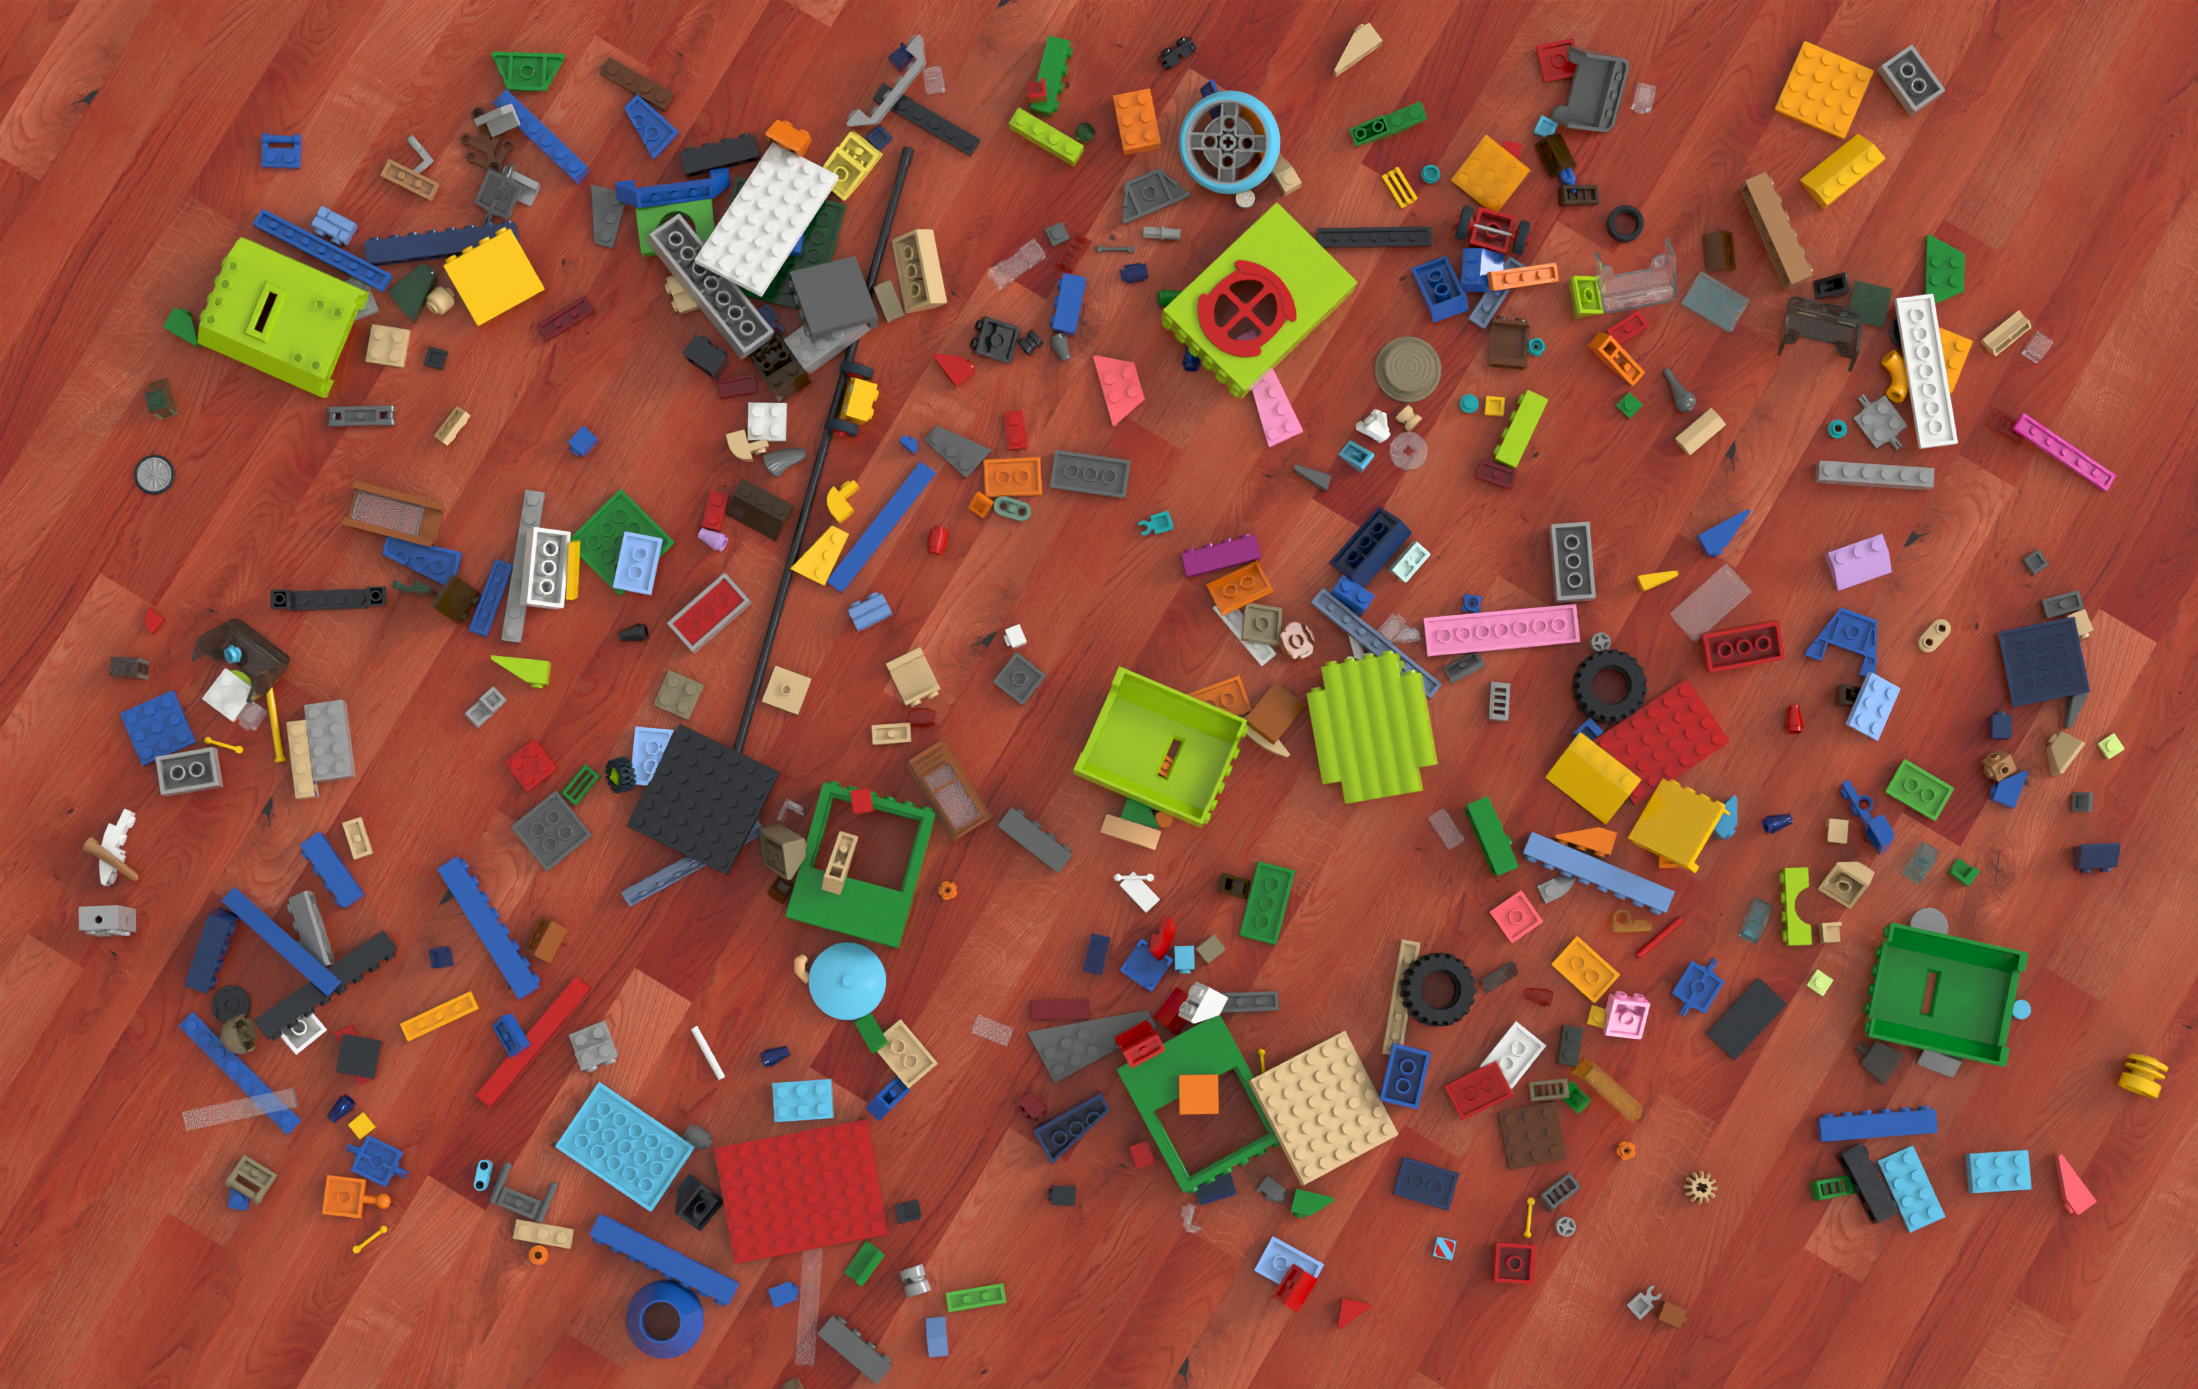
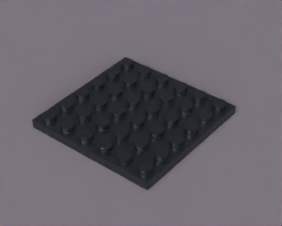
M679 724L657 766L652 780L648 783L626 826L728 876L781 773Z

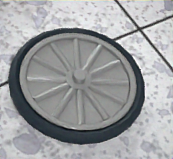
M147 456L136 466L135 482L145 493L152 495L161 494L167 491L173 484L175 478L174 467L163 456Z

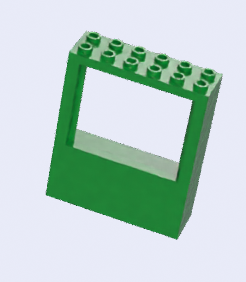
M830 780L828 783L823 782L806 842V857L799 867L786 917L900 949L937 815L933 812L932 808L922 806L919 809L915 807L914 803L903 801L902 804L897 803L896 798L884 796L883 799L879 798L877 793L871 792L873 809L919 821L901 890L899 892L846 877L841 895L822 890L826 871L815 869L814 867L833 799L837 798L852 803L850 791L859 790V788L847 785V788H842L840 783Z
M1220 1014L1163 1043L1165 1051L1131 1069L1127 1063L1116 1069L1183 1193L1191 1194L1199 1189L1198 1185L1202 1183L1208 1185L1215 1181L1214 1176L1220 1173L1224 1176L1233 1171L1232 1167L1236 1164L1242 1166L1250 1162L1249 1157L1253 1155L1259 1157L1267 1152L1266 1148L1272 1145L1275 1148L1280 1145L1248 1082L1254 1076ZM1233 1068L1268 1134L1189 1176L1155 1110L1179 1098V1075L1218 1074L1219 1076Z

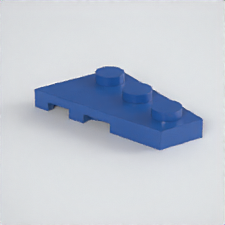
M638 95L624 108L653 160L679 135L677 129Z

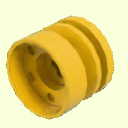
M2129 1053L2128 1059L2135 1064L2126 1062L2125 1066L2132 1070V1073L2122 1072L2118 1085L2134 1093L2157 1099L2161 1086L2154 1082V1080H2164L2165 1076L2158 1073V1071L2166 1073L2168 1067L2152 1057Z

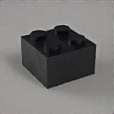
M695 335L683 351V355L688 362L716 381L730 364L727 352L719 346L713 347L711 341L703 335L701 337Z

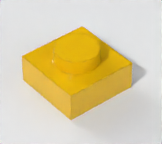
M1591 1005L1586 1024L1604 1029L1608 1015L1605 1012L1606 1009Z

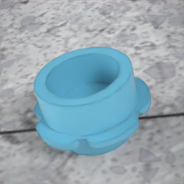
M229 645V648L224 650V656L229 663L240 661L242 654L238 647Z

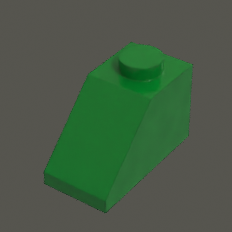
M174 307L163 327L200 349L201 344L197 343L198 330L195 320L191 317L192 313L184 308L179 310Z
M1127 797L1121 818L1158 830L1159 825L1149 806Z
M1295 1188L1290 1211L1294 1212L1293 1216L1305 1219V1215H1313L1332 1203L1334 1198Z

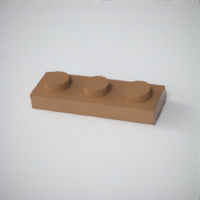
M388 159L380 174L382 178L431 202L440 187L439 183L391 159Z

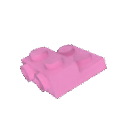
M1621 991L1609 994L1605 1010L1608 1015L1603 1033L1607 1036L1641 1039L1650 1003L1646 1000L1645 996L1634 993L1633 997L1627 996L1626 993Z

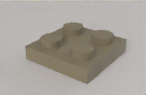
M1253 603L1244 605L1241 641L1278 647L1283 608Z
M668 670L653 705L689 720L704 685Z

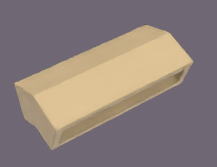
M2018 310L1980 342L1987 351L1997 356L2032 328L2030 321Z
M1710 408L1675 438L1676 443L1687 455H1691L1726 424Z

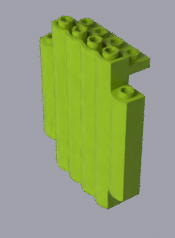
M1393 650L1381 652L1382 656L1375 657L1374 654L1363 655V659L1357 661L1355 657L1344 659L1345 663L1337 664V661L1326 662V666L1321 667L1325 690L1322 687L1312 688L1311 693H1307L1322 784L1341 781L1345 804L1422 791L1423 786L1419 767L1438 764L1422 673L1410 670L1405 671L1403 676L1402 669H1405L1404 661H1400L1399 653L1393 654Z

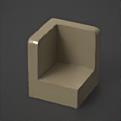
M1212 935L1196 948V951L1209 964L1225 951V947L1215 935Z

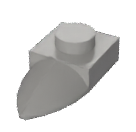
M1566 876L1557 877L1537 886V889L1546 904L1567 893L1572 888L1576 879Z

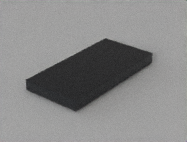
M1757 978L1706 1032V1035L1729 1057L1736 1060L1787 1004L1760 978Z

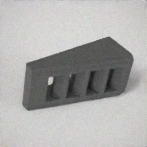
M1297 464L1294 466L1293 471L1322 491L1327 492L1331 475Z
M2088 693L2068 697L2063 729L2072 728Z
M1569 1172L1537 1198L1544 1208L1551 1212L1577 1192L1581 1186ZM1565 1180H1567V1182L1573 1188L1571 1191L1564 1183ZM1559 1185L1566 1192V1195H1564L1563 1192L1559 1189ZM1553 1190H1554V1191L1556 1192V1194L1559 1196V1198H1560L1559 1200H1558V1199L1555 1197V1195L1552 1193Z

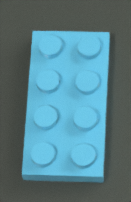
M1913 1145L1876 1161L1909 1233L1945 1217Z

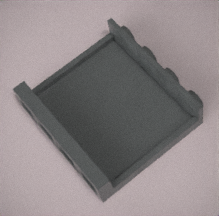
M856 256L790 272V280H787L789 291L794 293V305L799 307V319L801 322L804 321L805 336L810 338L812 344L814 343V336L867 323L870 329L878 328V316Z

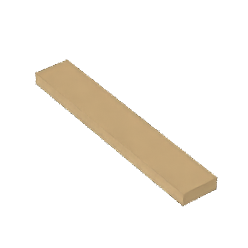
M1401 939L1382 1054L1389 1055L1392 1042L1404 1044L1409 1014L1407 1013V1008H1404L1402 1005L1403 998L1400 997L1399 991H1402L1400 980H1403V972L1409 968V964L1418 959L1420 942Z

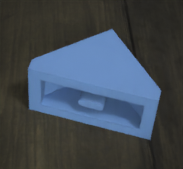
M945 1316L926 1318L929 1357L949 1356Z

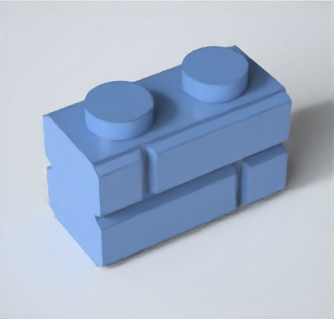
M324 206L320 207L317 216H315L311 224L315 229L314 233L323 238L325 235L331 237V242L338 246L342 244L348 246L358 228L356 223Z
M875 592L867 596V601L863 603L857 601L850 605L851 608L848 609V612L858 632L893 615L882 593L878 595Z

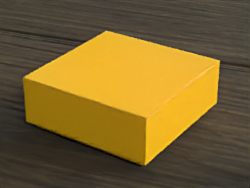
M1486 396L1484 416L1503 417L1505 397Z
M364 1112L348 1124L360 1140L376 1128Z

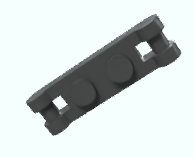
M395 406L327 407V414H329L327 427L395 426ZM381 413H386V419H381ZM336 414H341V420H336Z

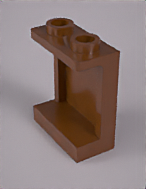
M1496 316V319H1492L1487 367L1525 370L1527 368L1528 337L1531 322H1527L1525 318L1507 320L1505 316Z

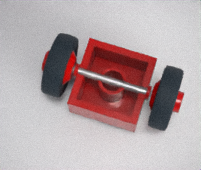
M1463 206L1461 214L1457 215L1454 226H1457L1455 238L1465 240L1467 232L1472 229L1468 248H1483L1503 254L1504 256L1507 253L1510 239L1513 238L1512 253L1523 254L1525 245L1529 244L1531 234H1529L1530 222L1521 220L1514 233L1512 230L1516 216L1479 207L1475 221H1473V207Z

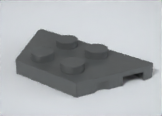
M1158 168L1125 182L1122 223L1123 225L1131 223L1190 198L1191 195L1180 187L1175 180L1168 177L1163 170Z

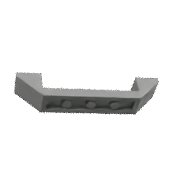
M920 35L912 36L907 42L908 47L906 50L917 58L916 61L913 60L907 66V73L904 76L901 75L895 81V88L892 91L889 90L883 96V103L880 106H875L871 111V118L860 109L857 111L853 110L847 117L849 121L846 124L848 126L878 125L926 66L924 40Z

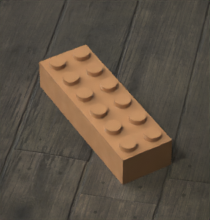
M1764 172L1745 180L1739 190L1786 292L1807 283L1813 276V268L1809 262H1806L1804 257L1805 250L1797 242L1796 238L1798 236L1796 230L1791 228L1788 222L1790 218L1787 211H1783L1781 206L1782 199L1778 193H1775L1772 177Z

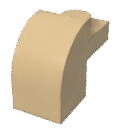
M745 430L726 434L731 452L741 461L753 462L752 454L762 455L767 453L766 450L770 449L767 439L749 444Z

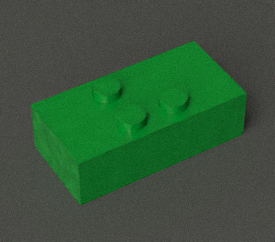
M1489 796L1463 807L1493 877H1498L1518 868L1519 866L1510 847L1512 841L1508 834L1505 835L1501 821L1495 813Z

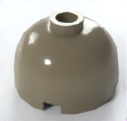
M244 1014L228 1019L222 1026L220 1041L229 1052L234 1054L254 1051L257 1045H253L254 1039H257L255 1027L249 1018H244Z

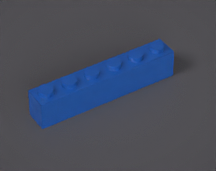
M505 90L493 102L496 109L512 103L520 121V125L516 128L578 185L590 172L588 166L509 91Z
M1918 1106V1110L1911 1111L1910 1107L1899 1108V1112H1891V1109H1880V1113L1872 1114V1110L1860 1111V1115H1853V1112H1841L1839 1117H1833V1113L1821 1114L1822 1118H1816L1818 1141L1938 1133L1936 1109H1930V1106Z

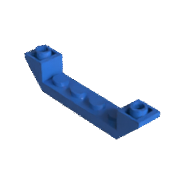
M729 169L709 170L710 179L635 188L634 180L615 182L617 200L636 208L713 199L730 186Z

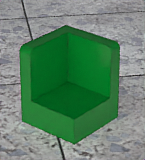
M1957 859L1947 872L1948 875L1964 887H1968L1980 873L1976 867H1970L1961 859Z

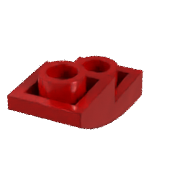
M1169 916L1162 917L1158 928L1159 934H1153L1149 943V952L1157 961L1162 960L1167 953L1176 932L1177 925Z

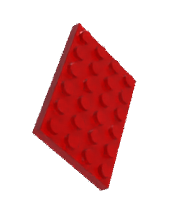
M1687 678L1593 740L1599 747L1642 779L1628 796L1634 806L1653 794L1662 779L1669 782L1671 779L1674 780L1730 742Z

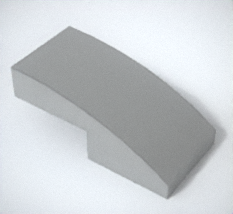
M493 686L479 698V701L464 716L478 729L507 700Z

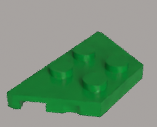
M492 51V56L508 91L547 92L565 60V54Z
M1931 235L1926 236L1924 295L1933 294L1934 302L1937 304L1964 291L1965 254Z

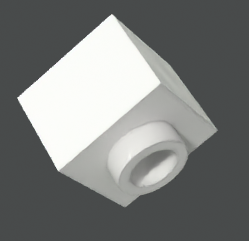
M1020 624L1005 630L1007 635L1003 637L1007 646L1011 645L1012 649L1027 644Z

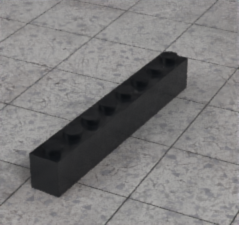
M383 930L327 969L341 981L329 996L325 995L309 981L257 1017L254 1023L267 1041L271 1039L273 1041L277 1040L283 1035L282 1031L287 1028L291 1030L299 1024L298 1020L304 1016L308 1018L316 1012L315 1008L320 1005L322 1007L326 1006L332 1001L331 997L336 994L340 996L348 990L347 986L351 983H354V985L364 979V974L375 972L380 968V963L383 961L389 962L396 957L397 947Z

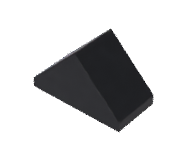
M1847 272L1813 281L1816 299L1843 297L1850 291Z

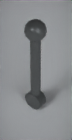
M1097 245L1095 247V251L1098 253L1101 251H1128V253H1133L1135 250L1133 245L1128 247H1102Z

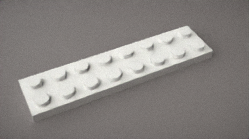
M1933 294L1896 298L1894 301L1919 449L1957 444L1958 440Z

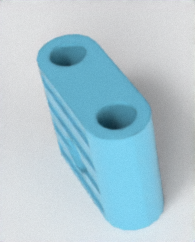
M481 1160L478 1163L474 1181V1188L478 1191L486 1190L489 1186L493 1168L490 1160ZM485 1162H487V1164H488V1168H487V1169L484 1168V1163H485ZM480 1182L484 1183L483 1188L480 1187Z

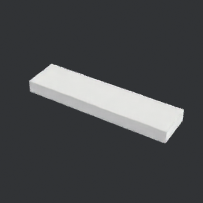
M1216 605L1212 608L1261 667L1276 655L1270 645L1241 641L1243 613L1239 609L1221 616Z

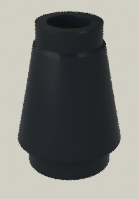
M638 623L619 631L620 641L633 642L648 639L649 633L646 624Z

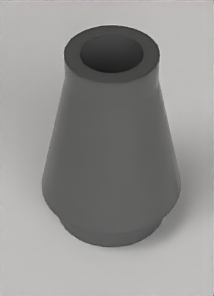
M1063 332L1049 338L1051 342L1049 344L1061 362L1072 358L1067 336H1064Z

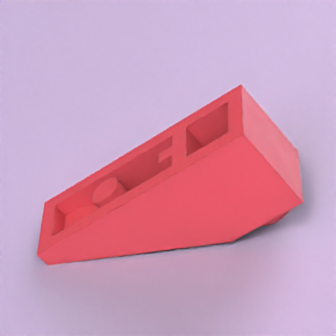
M2056 1154L2054 1159L2062 1200L2065 1202L2063 1206L2069 1214L2080 1215L2097 1201L2063 1155Z

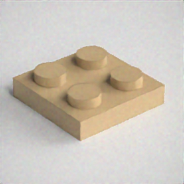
M372 324L366 362L404 368L411 331Z

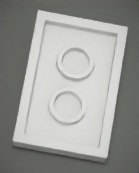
M1515 1021L1479 1067L1497 1060L1512 1089L1546 1045Z

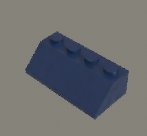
M1378 507L1329 564L1339 573L1364 588L1408 539L1412 532L1401 519Z

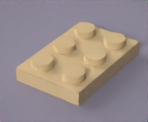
M901 1019L884 1033L889 1044L877 1051L908 1089L938 1064Z

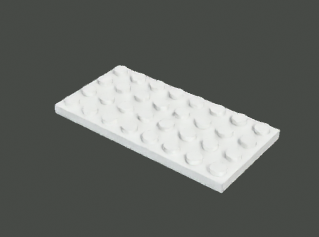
M772 142L695 258V263L762 297L838 181V175L803 157H798L795 153L788 152L785 148H780Z

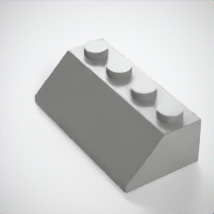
M304 891L289 898L290 903L287 904L290 915H293L295 919L293 927L295 932L300 935L299 945L328 969L335 964V959L315 893Z

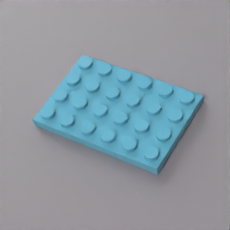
M601 1082L596 1085L555 1146L650 1212L653 1211L695 1149L685 1139Z

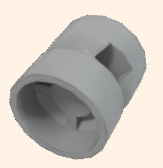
M923 1264L899 1271L902 1282L906 1283L904 1289L907 1298L931 1290L928 1279H924L926 1273Z

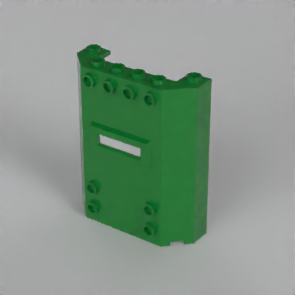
M1892 922L1888 923L1887 926H1884L1880 946L1877 945L1875 950L1877 961L1876 965L1873 964L1871 976H1873L1872 984H1869L1867 995H1870L1869 1001L1865 1003L1863 1013L1866 1014L1863 1027L1865 1037L1998 1067H2006L2010 1049L2006 1047L2020 972H2025L2029 953ZM1931 972L1937 974L1930 1012L1925 1014L1921 1013L1928 974Z

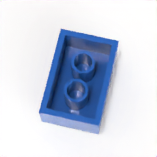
M1392 1042L1379 1100L1418 1109L1431 1052Z

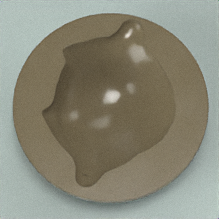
M1400 337L1386 344L1378 354L1375 363V376L1381 390L1390 398L1405 403L1417 402L1428 397L1437 387L1441 377V362L1434 348L1424 340L1416 337Z

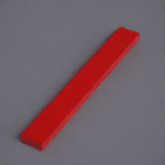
M575 976L526 1034L530 1046L513 1058L508 1056L477 1092L476 1096L491 1108L591 988Z

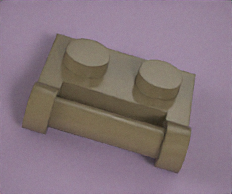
M244 1155L225 1182V1186L236 1189L252 1199L253 1203L259 1205L277 1178V1174ZM240 1176L260 1189L259 1192L255 1193L237 1182L236 1178Z

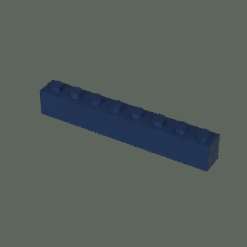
M507 220L498 225H494V223H485L482 227L467 225L464 226V229L456 230V228L452 227L446 228L442 232L428 230L426 234L411 232L407 236L402 237L400 235H389L386 239L372 237L369 238V241H364L366 261L377 267L449 258L453 255L457 257L463 254L462 250L471 245L475 248L480 245L479 241L489 236L491 239L497 236L495 232L504 227L506 229L511 228L520 244L519 228L516 222L513 223V221Z

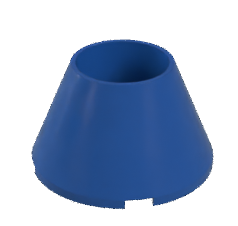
M659 1280L647 1284L634 1295L627 1309L626 1326L631 1340L642 1352L655 1358H673L690 1350L700 1338L704 1326V1311L699 1298L690 1288L681 1286L677 1281ZM655 1302L669 1303L679 1313L680 1327L672 1338L663 1339L656 1337L647 1327L646 1315L651 1305Z

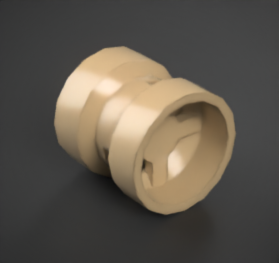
M1410 405L1405 407L1396 416L1398 422L1405 424L1404 428L1408 432L1422 419L1418 414H1414L1413 408Z

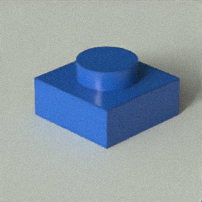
M903 435L900 438V444L913 455L918 452V442L912 436L906 437Z
M231 1188L228 1208L249 1210L250 1198Z

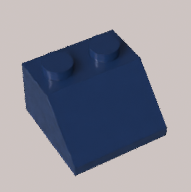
M2120 843L2084 844L2072 847L2074 870H2080V873H2092V869H2099L2100 872H2111V868H2115L2118 865Z

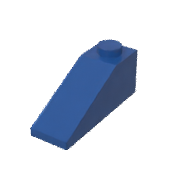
M1749 509L1696 537L1706 558L1711 555L1715 558L1723 553L1722 549L1728 545L1749 515Z

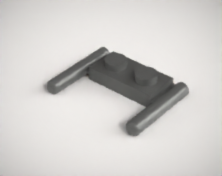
M504 1163L489 1201L543 1223L558 1183L555 1181L551 1182L542 1202L504 1186L512 1167L511 1163Z

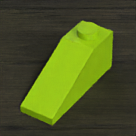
M491 655V660L527 683L532 684V688L543 689V685H549L551 668L549 661Z

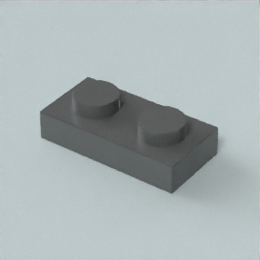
M2079 590L2040 601L2045 619L2084 609Z
M1472 652L1443 667L1442 670L1450 683L1453 684L1485 667V664L1477 652Z

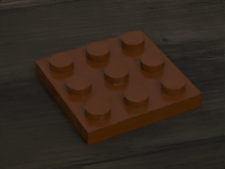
M1555 1101L1498 1112L1509 1170L1567 1159Z

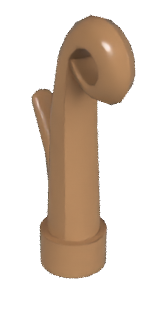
M90 837L82 847V850L88 854H93L130 880L137 881L139 879L136 872L98 844L99 842L93 837Z

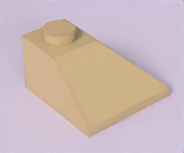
M2063 731L2057 734L2054 733L2049 738L2048 742L2050 744L2046 748L2050 775L2055 777L2063 774L2085 743Z
M1837 862L1819 885L1818 890L1851 909L1870 885L1875 872L1860 862Z

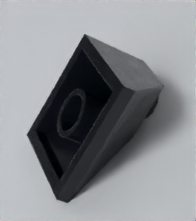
M689 1174L677 1190L675 1214L701 1231L724 1202L708 1186Z

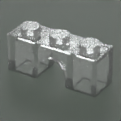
M1035 238L1019 248V251L1013 257L1006 261L1002 260L988 270V276L996 287L1001 290L1046 258L1045 252Z

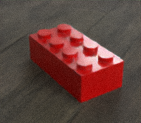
M1777 620L1699 633L1705 671L1709 673L1785 659L1780 624Z

